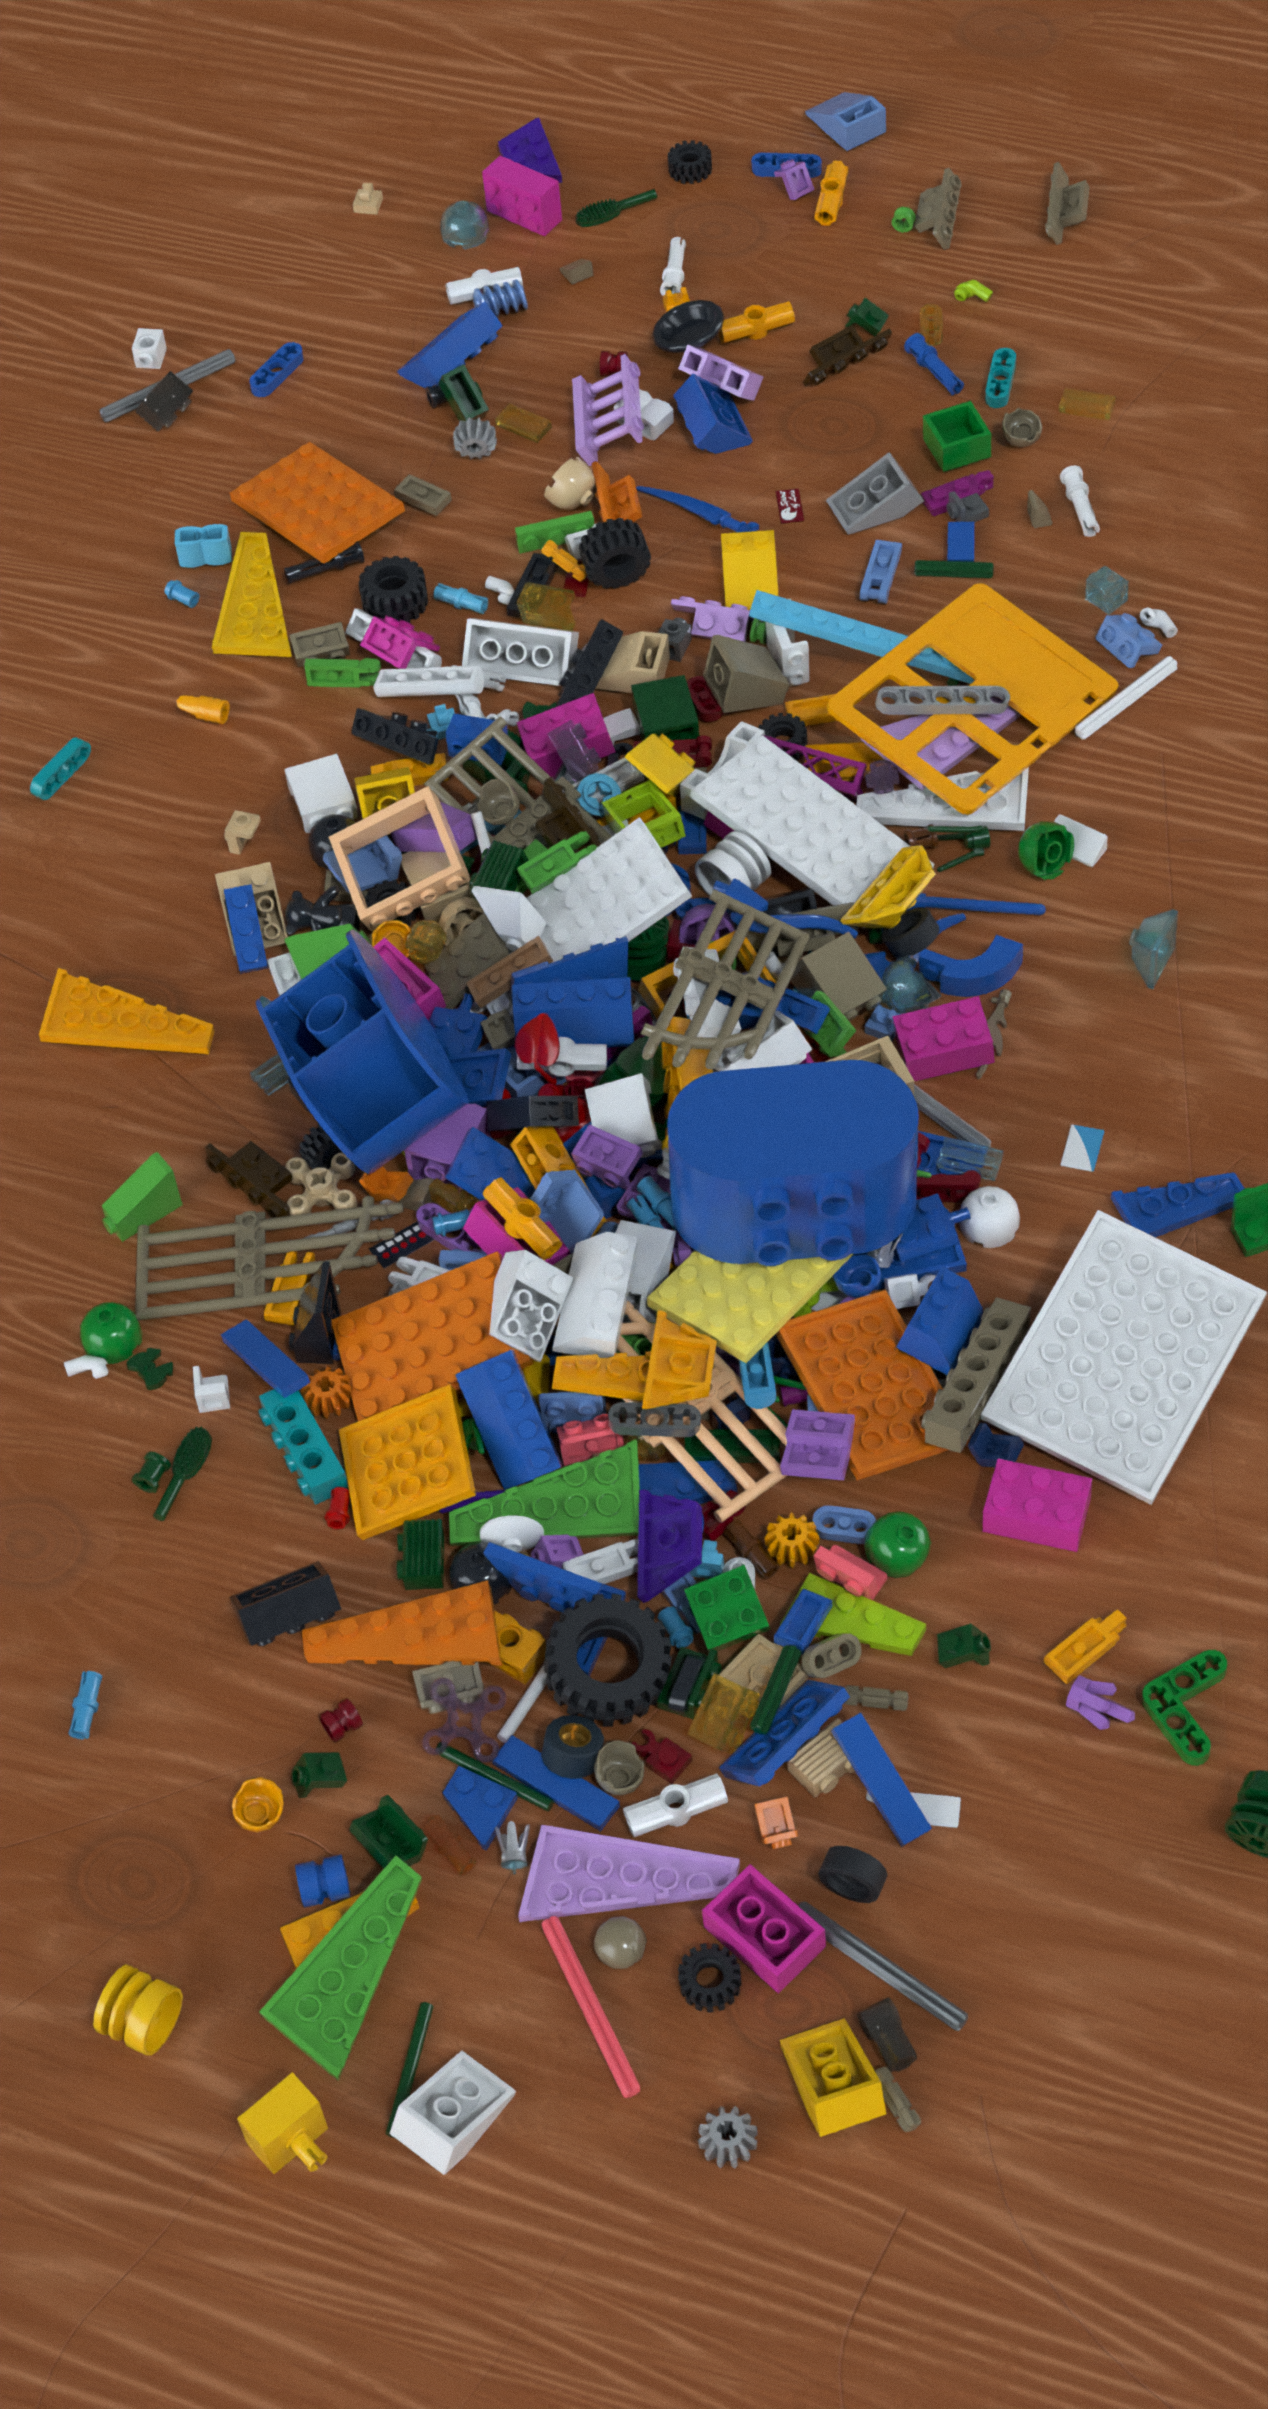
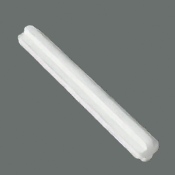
M1171 656L1164 658L1075 726L1076 736H1079L1082 740L1089 737L1177 670V661Z

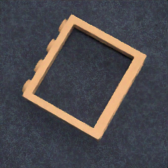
M429 786L329 836L359 918L370 931L376 929L384 921H391L399 916L408 915L413 909L425 903L434 902L439 896L451 890L459 889V886L469 882L471 879L439 798ZM430 813L451 866L367 907L348 854Z

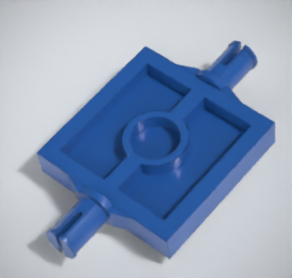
M464 994L460 1007L457 1009L435 1007L429 1020L446 1055L471 1053L478 1050L485 1032L480 1022L486 1020L487 1017L484 1014L470 1012L475 1001L471 994Z
M938 1194L916 1200L913 1218L902 1232L903 1235L894 1250L899 1261L902 1262L958 1244L954 1224L971 1219L968 1208L965 1207L949 1212L943 1206ZM897 1238L893 1240L891 1248L895 1244Z

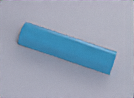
M767 1342L747 1363L739 1360L745 1403L755 1409L769 1407L776 1400L775 1382Z

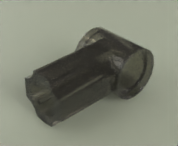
M889 1997L857 2012L863 2032L870 2041H874L890 2072L902 2071L917 2060V2054L901 2027L900 2015Z

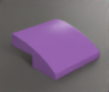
M792 1409L785 1433L787 1444L780 1465L782 1475L844 1480L851 1452L855 1416L853 1414Z

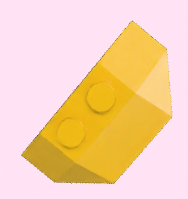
M922 845L903 847L841 918L842 924L872 929L896 926L901 921V916L907 909L915 905L918 896L935 876L924 847Z

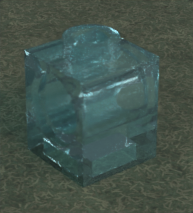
M1103 566L1097 572L1090 574L1086 579L1085 599L1107 614H1111L1128 601L1129 581L1108 567Z

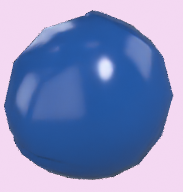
M853 1254L832 1277L842 1293L848 1297L860 1298L872 1292L879 1285L882 1271L875 1258L867 1254Z

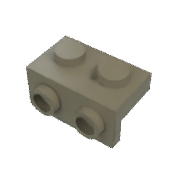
M342 622L289 634L298 667L304 666L305 668L306 658L345 659L346 656L350 655L349 644L346 640Z
M450 1661L442 1665H434L412 1671L421 1709H428L429 1714L449 1710L448 1703L459 1700L461 1706L480 1702L479 1695L486 1693L478 1662H475V1665H462L461 1661Z

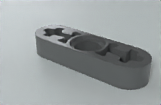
M619 1402L610 1408L608 1414L610 1429L619 1435L691 1437L698 1433L701 1426L700 1411L695 1406L689 1404H670L651 1409H642L643 1403ZM620 1414L626 1415V1423L619 1422ZM637 1414H640V1424H636ZM650 1414H659L664 1421L660 1425L653 1426L648 1424L645 1419ZM669 1415H673V1425H669ZM684 1416L690 1417V1425H683Z

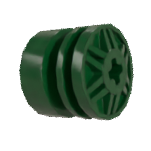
M666 916L628 942L627 977H630V980L641 981V978L665 967L669 921Z
M1255 1770L1250 1771L1243 1779L1237 1794V1802L1232 1806L1231 1815L1226 1820L1225 1832L1237 1845L1264 1858H1268V1771Z

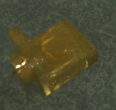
M438 1178L429 1185L432 1203L438 1204L450 1213L464 1211L465 1209L469 1211L478 1202V1198L466 1190L462 1189L459 1192L452 1184H445Z

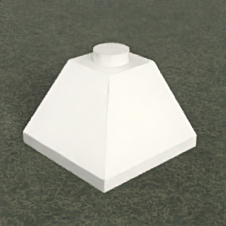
M473 886L472 892L496 933L506 943L505 946L509 950L515 951L538 935L541 937L547 922L522 893Z

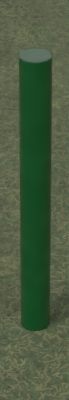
M439 1742L436 1746L435 1753L517 1792L518 1797L547 1812L551 1810L554 1804L553 1799L443 1742Z
M421 2002L385 2132L387 2136L392 2138L395 2137L390 2134L399 2105L410 2096L434 2006L427 2002Z

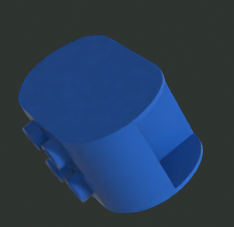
M352 929L346 933L349 942L348 946L274 1001L261 996L256 1000V1006L296 1091L311 1114L339 1149L358 1168L371 1175L467 1105L469 1098L432 1026L419 1005L380 954L365 938Z
M840 1060L718 1071L693 1080L674 1099L667 1122L671 1214L676 1230L683 1240L697 1252L714 1260L732 1264L759 1263L764 1266H777L787 1260L814 1257L836 1261L844 1259L850 1254L871 1252L889 1244L907 1228L916 1208L919 1114L913 1093L907 1084L891 1070L879 1064L863 1060Z

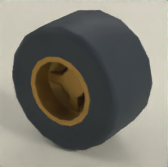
M567 1715L554 1719L546 1728L541 1753L544 1764L551 1772L565 1778L577 1779L593 1774L598 1751L603 1747L604 1743L603 1733L593 1721L585 1717Z

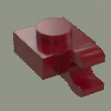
M733 1490L725 1493L731 1500L739 1495ZM709 1501L702 1508L704 1517L702 1537L715 1541L724 1533V1530L727 1529L726 1527L734 1521L733 1517L741 1515L746 1507L744 1506L720 1523L715 1518L714 1512L721 1507Z

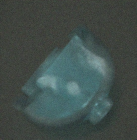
M471 201L455 202L449 205L441 216V237L450 247L455 248L454 244L462 245L463 249H469L482 244L487 239L486 234L490 231L489 221L485 211L477 203Z
M908 955L891 962L885 968L882 975V982L887 990L881 997L883 1003L889 1002L891 1008L900 1014L930 1008L924 1003V1001L930 1003L929 993L922 972L918 973L913 967L918 964L913 955Z

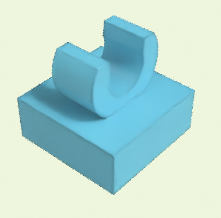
M445 704L434 706V713L427 714L430 729L437 731L436 737L439 740L446 738L445 733L455 713L453 708L446 709Z
M704 1540L702 1563L690 1571L692 1577L710 1579L723 1574L724 1556L716 1550V1541Z

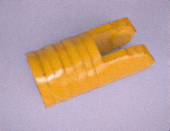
M183 695L176 700L177 707L180 710L195 715L197 719L218 724H224L228 719L230 710L228 700L201 695L199 698Z

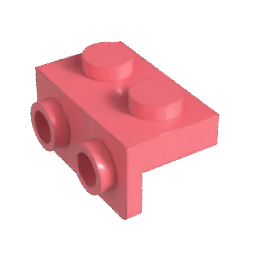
M600 1414L592 1420L583 1422L573 1420L566 1422L563 1426L556 1427L564 1466L591 1459L595 1453L600 1454L607 1450L612 1451L624 1446L623 1436L614 1433L610 1429L608 1414Z
M833 1545L830 1550L820 1546L814 1554L817 1572L823 1578L842 1585L847 1591L857 1597L864 1596L873 1600L888 1579L887 1573L838 1545Z

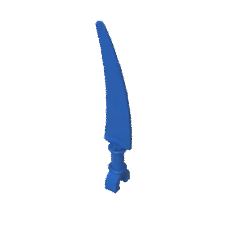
M636 487L637 491L679 505L714 525L720 524L722 528L727 527L736 533L759 530V524L755 522H739L731 518V513L690 496L656 488Z

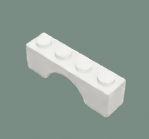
M741 721L726 737L722 754L714 768L708 773L695 769L680 784L681 810L705 820L708 810L690 797L692 789L758 737L765 735V731Z
M706 949L704 953L706 957L716 962L720 961L715 949ZM676 958L674 961L673 972L674 975L677 976V978L679 979L682 972L680 969L675 968V965L679 959ZM696 977L691 979L683 995L686 1004V1015H689L690 1020H692L709 986L707 982ZM715 999L697 1037L717 1038L731 1007ZM739 1020L731 1035L740 1033ZM734 1047L726 1048L724 1050L733 1051Z

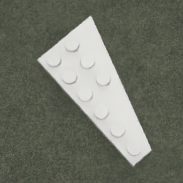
M1029 767L1002 790L989 798L977 811L969 815L960 813L927 787L921 790L915 784H909L908 789L898 791L889 788L857 795L856 806L882 825L927 827L928 824H933V826L965 827L982 825L994 830L1024 831ZM977 771L948 776L947 778L960 788L965 789L984 773L980 774ZM984 783L978 789L986 793L991 787Z

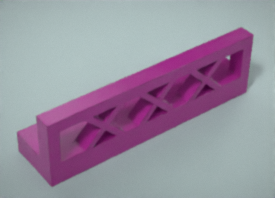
M763 735L781 750H783L782 748L787 749L788 751L785 753L789 756L797 752L804 754L807 762L801 765L805 768L810 767L813 774L848 800L857 802V795L863 794L860 785L867 768L865 763ZM821 760H827L833 769L824 774L816 773L813 765ZM848 767L858 769L853 783L842 780L839 772Z

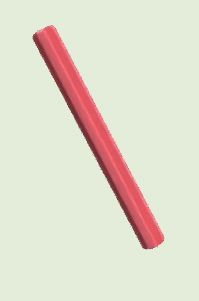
M552 1916L542 1922V1929L623 2097L631 2098L640 2092V2085L559 1918Z

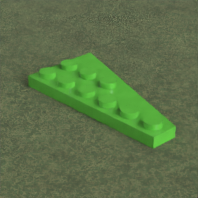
M637 1439L615 1450L602 1452L599 1456L584 1462H576L535 1478L532 1482L522 1486L509 1488L504 1493L488 1499L484 1498L450 1511L451 1546L480 1542L481 1527L489 1520L502 1516L531 1518L542 1525L544 1535L568 1534L569 1536L577 1537V1539L638 1535L640 1480Z
M397 1856L389 1862L259 2011L265 2020L337 2081H339L422 1881V1877Z

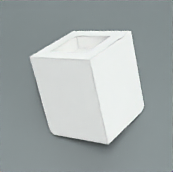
M193 1366L194 1392L199 1412L230 1409L227 1375L203 1378L200 1367Z

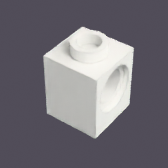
M138 328L132 346L136 368H161L167 349L162 329Z

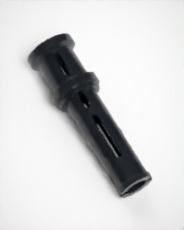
M358 541L355 542L354 545L332 558V562L323 564L316 558L290 567H285L284 573L288 583L291 584L292 582L334 568L336 570H343L344 566L356 562L364 563L365 558L360 543ZM319 564H320V566H317V567H314V568H311V569H308V570H305V571H302V572H301V570H304V569H307V568H310V567H313V566H316V565H319Z

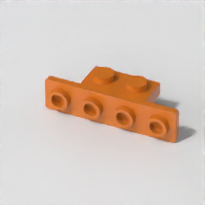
M597 461L591 463L597 488L595 497L601 507L599 515L602 521L606 522L607 519L611 518L612 520L623 518L624 521L629 519L634 522L641 518L642 512L635 480L628 475L611 484L609 475Z

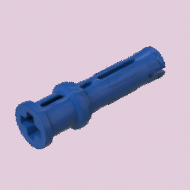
M921 333L911 335L904 344L905 351L916 358L919 366L926 367L946 387L951 395L961 392L964 387L963 381L938 357L935 347L929 346Z

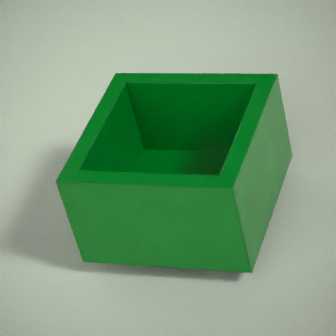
M972 401L923 415V440L943 472L991 457L992 434Z

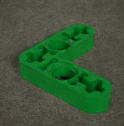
M1209 1649L1150 1681L1144 1686L1142 1691V1705L1182 1760L1192 1766H1199L1208 1760L1211 1742L1183 1705V1702L1224 1679L1227 1672V1659L1223 1653L1217 1650ZM1209 1662L1211 1665L1218 1664V1670L1215 1671L1213 1668L1206 1669V1663ZM1180 1676H1188L1193 1680L1194 1684L1190 1688H1181L1176 1684L1175 1680ZM1152 1693L1156 1696L1163 1695V1706L1157 1699L1151 1701ZM1178 1716L1185 1721V1726L1181 1729H1172L1168 1726L1167 1720L1170 1717ZM1189 1740L1195 1747L1201 1745V1753H1198L1196 1750L1189 1751Z

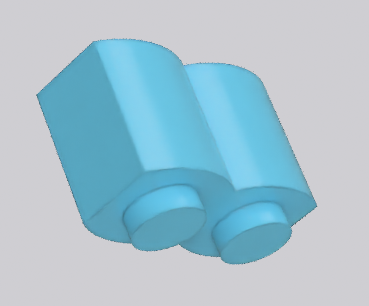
M212 524L202 528L187 526L175 530V547L181 567L194 568L204 564L224 565L232 562V546L226 525Z

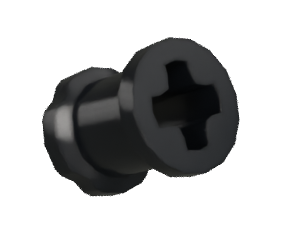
M439 385L426 387V395L432 409L437 408L439 404L448 402Z

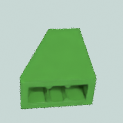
M345 924L289 936L284 940L299 975L303 979L349 945L346 937L347 932L352 929L356 932L358 931L351 924ZM363 930L359 931L358 933L371 944Z
M158 1152L152 1154L102 1205L105 1216L102 1222L111 1235L115 1233L122 1242L138 1233V1226H149L183 1205L174 1172Z

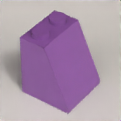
M467 1104L405 1149L408 1173L414 1180L435 1179L438 1192L466 1199L469 1192L451 1182L445 1176L467 1131L471 1127L478 1129L491 1138L487 1125V1109L477 1104Z

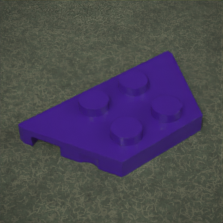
M535 118L498 141L501 156L562 183V174L539 118Z
M639 1490L637 1597L645 1603L702 1563V1507L697 1501L689 1499L678 1500L674 1496L666 1494L661 1497L651 1494L648 1490Z

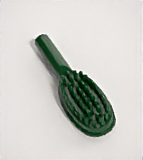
M655 189L621 201H615V199L607 201L605 199V202L601 200V203L597 201V204L594 202L593 205L589 204V207L586 205V208L582 207V210L579 209V212H577L576 224L580 227L603 224L617 217L622 210L657 199V193Z
M202 1426L190 1429V1432L187 1433V1436L184 1437L177 1449L172 1465L173 1477L153 1514L154 1518L159 1521L165 1520L184 1481L191 1479L198 1473L209 1455L212 1437Z

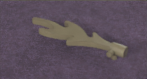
M1006 989L1000 991L998 998L992 997L991 1003H996L998 1006L987 1021L993 1040V1048L996 1049L997 1056H1001L1003 1049L1002 1035L997 1024H1001L1003 1028L1007 1027L1004 1009L1008 1007L1012 995ZM988 1064L981 1065L976 1073L977 1079L983 1076Z

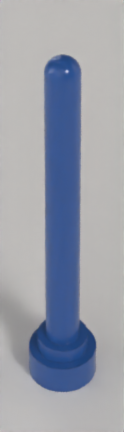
M921 893L916 899L915 905L907 909L908 911L918 907L1028 915H1043L1046 911L1043 904L926 896V893Z

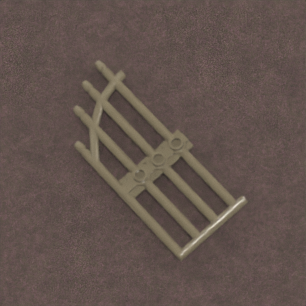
M500 716L429 778L424 785L426 787L429 786L442 803L468 813L440 784L453 774L469 791L481 800V786L461 767L473 755L497 779L508 782L516 790L520 802L527 807L515 819L513 818L509 823L504 824L506 827L493 837L487 831L490 844L495 840L523 849L525 846L528 847L535 840V837L540 834L535 828L536 821L554 812L555 809L543 794L534 800L482 747L494 737L543 786L545 779L550 776L502 730L507 725V722ZM563 776L557 780L555 784L562 786L571 805L577 806L581 812L582 819L588 827L591 826L596 831L598 839L602 843L610 839L612 836L576 802L581 797V794Z
M713 889L709 900L716 902V905L693 949L684 947L675 968L680 969L682 973L655 1026L646 1023L641 1032L642 1035L649 1037L643 1048L642 1057L645 1060H649L655 1054L660 1042H665L678 1046L672 1064L675 1067H680L685 1062L691 1049H709L710 1052L706 1058L705 1066L708 1069H713L718 1064L724 1049L747 1043L744 1049V1057L752 1059L762 1042L811 935ZM728 908L743 915L721 961L716 962L706 957L704 953ZM753 921L768 927L769 930L748 974L743 975L733 970L731 966ZM781 933L795 940V944L774 988L760 983L758 978ZM696 977L707 982L709 986L685 1034L681 1035L667 1031L691 979ZM724 990L734 995V1003L717 1038L697 1037L718 992ZM746 1003H751L763 1009L754 1029L731 1035Z
M366 1196L363 1198L362 1207L268 1219H266L265 1211L256 1213L254 1210L236 1215L235 1223L150 1233L149 1226L140 1225L138 1226L135 1315L139 1321L301 1300V1295L309 1282L302 1288L265 1293V1280L276 1279L277 1277L284 1278L315 1274L323 1261H330L333 1278L343 1270L377 1265V1255H364L360 1257L355 1256L363 1243L379 1241L380 1239L389 1240L395 1237L394 1228L368 1229L372 1217L404 1212L403 1203L393 1202L389 1205H374V1197ZM359 1219L356 1232L266 1243V1231ZM235 1235V1247L149 1258L150 1245ZM347 1245L338 1259L266 1268V1255ZM235 1259V1272L148 1283V1270ZM235 1284L234 1297L147 1307L149 1294ZM335 1284L338 1295L341 1293L340 1285Z

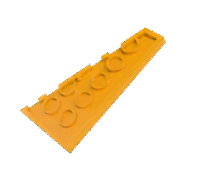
M58 968L40 1028L39 1038L41 1042L209 1054L215 1031L211 1023L186 1014L177 1015L167 1011V1007L157 1004L153 1006L147 1004L140 997L107 985L98 986L90 983L88 978L83 976L77 978L68 975L66 970Z

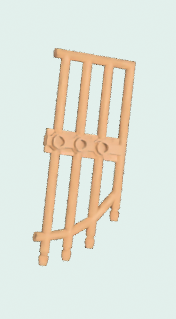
M627 1300L625 1315H628V1319L631 1322L622 1323L617 1350L620 1353H627V1356H640L621 1335L643 1334L652 1344L656 1323L648 1322L637 1309H634L632 1303ZM715 1352L709 1396L678 1404L693 1405L700 1411L701 1415L712 1409L770 1473L755 1482L701 1423L700 1430L695 1435L745 1489V1491L731 1500L674 1437H642L654 1448L661 1443L664 1444L721 1507L714 1512V1516L722 1523L788 1475H782L780 1464L722 1402V1400L734 1392L744 1401L745 1399L742 1380ZM623 1399L625 1402L643 1403L638 1400ZM767 1407L762 1409L751 1408L786 1446L787 1439L785 1433L787 1428ZM650 1414L645 1419L648 1424L653 1426L660 1425L664 1421L659 1414ZM669 1415V1425H673V1415ZM683 1417V1425H690V1417Z

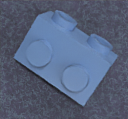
M1126 613L1122 615H1106L1095 637L1099 643L1128 668L1135 667L1140 655L1158 654L1162 647V644L1154 638L1155 635L1151 631L1142 628L1137 623L1135 617Z

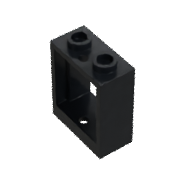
M524 1096L486 1101L488 1131H522L525 1127H554L555 1129L579 1126L578 1096Z

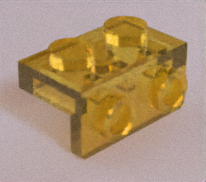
M530 582L525 583L517 601L523 623L530 626H542L573 631L576 624L570 608L575 598L574 591Z

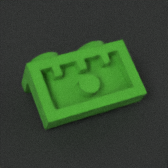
M817 990L811 999L827 1005L830 1011L817 1035L804 1029L803 1031L819 1043L818 1048L824 1055L829 1058L837 1057L847 1053L843 1047L857 1030L824 992Z

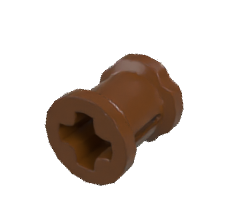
M927 827L915 831L904 830V840L910 847L922 845L924 849L932 847V849L938 848L937 833L929 832Z

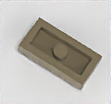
M410 474L394 489L395 498L435 516L452 501L450 492Z

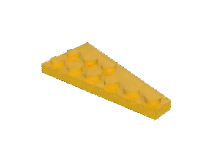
M240 532L212 643L213 654L292 657L266 533Z

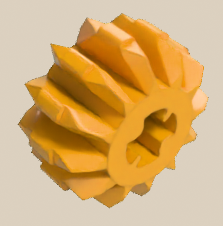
M792 1512L787 1519L778 1515L776 1523H769L767 1527L768 1534L764 1537L765 1545L768 1547V1554L771 1558L777 1557L779 1566L786 1561L789 1562L792 1569L797 1561L806 1566L808 1557H814L817 1546L820 1543L814 1522L807 1523V1518L804 1514L796 1519Z

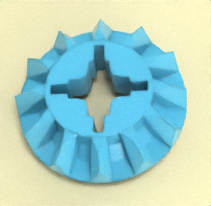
M596 773L588 775L580 782L577 791L581 794V797L578 801L580 806L591 816L597 815L602 818L605 816L602 803L600 805L597 798L590 797L594 795L596 786L600 794L606 796L603 797L602 802L620 794L621 790L613 778L605 774Z

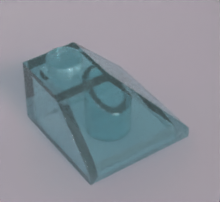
M1174 909L1145 918L1139 929L1135 928L1129 940V945H1132V959L1146 986L1150 989H1154L1175 949L1178 911Z

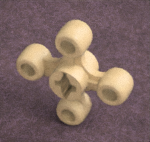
M343 1152L333 1156L329 1169L315 1168L310 1170L307 1162L300 1157H294L287 1161L285 1168L292 1173L293 1180L291 1183L295 1185L303 1184L306 1187L302 1195H293L287 1201L290 1207V1216L311 1213L313 1205L324 1207L332 1204L335 1210L358 1206L356 1196L352 1191L339 1190L336 1187L340 1179L346 1180L351 1178L356 1169L355 1164Z

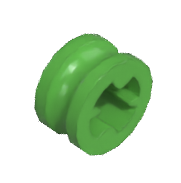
M908 207L897 208L892 219L894 229L899 232H909L913 228L916 219L914 211Z
M755 618L751 626L750 641L756 642L759 640L761 644H765V621L761 622Z

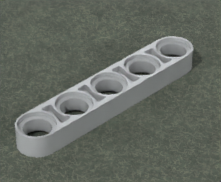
M887 686L878 691L875 706L881 713L888 715L1000 714L1007 709L1010 694L1001 686ZM890 697L893 700H895L896 703L887 704L882 700V698ZM917 697L921 699L923 703L915 704L911 702L909 698ZM945 697L949 700V703H940L936 698ZM963 697H972L976 700V703H968ZM990 697H999L1003 700V702L995 703L990 699Z

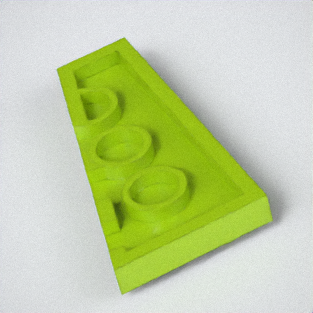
M811 1573L807 1576L781 1621L782 1623L804 1588L832 1600V1608L814 1637L821 1638V1635L832 1637L836 1634H852L857 1637L860 1643L869 1644L870 1648L912 1656L926 1632L925 1623L864 1596L857 1597L845 1588Z

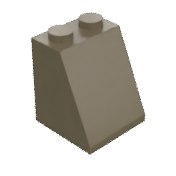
M713 635L703 678L724 713L783 704L786 692L789 689L788 679L782 674L776 659L772 657L767 647L721 635Z
M850 932L802 957L790 980L804 996L809 998L817 990L824 992L849 1022L859 1015L858 1011L865 1007L869 1011L882 1002L881 997L887 990Z

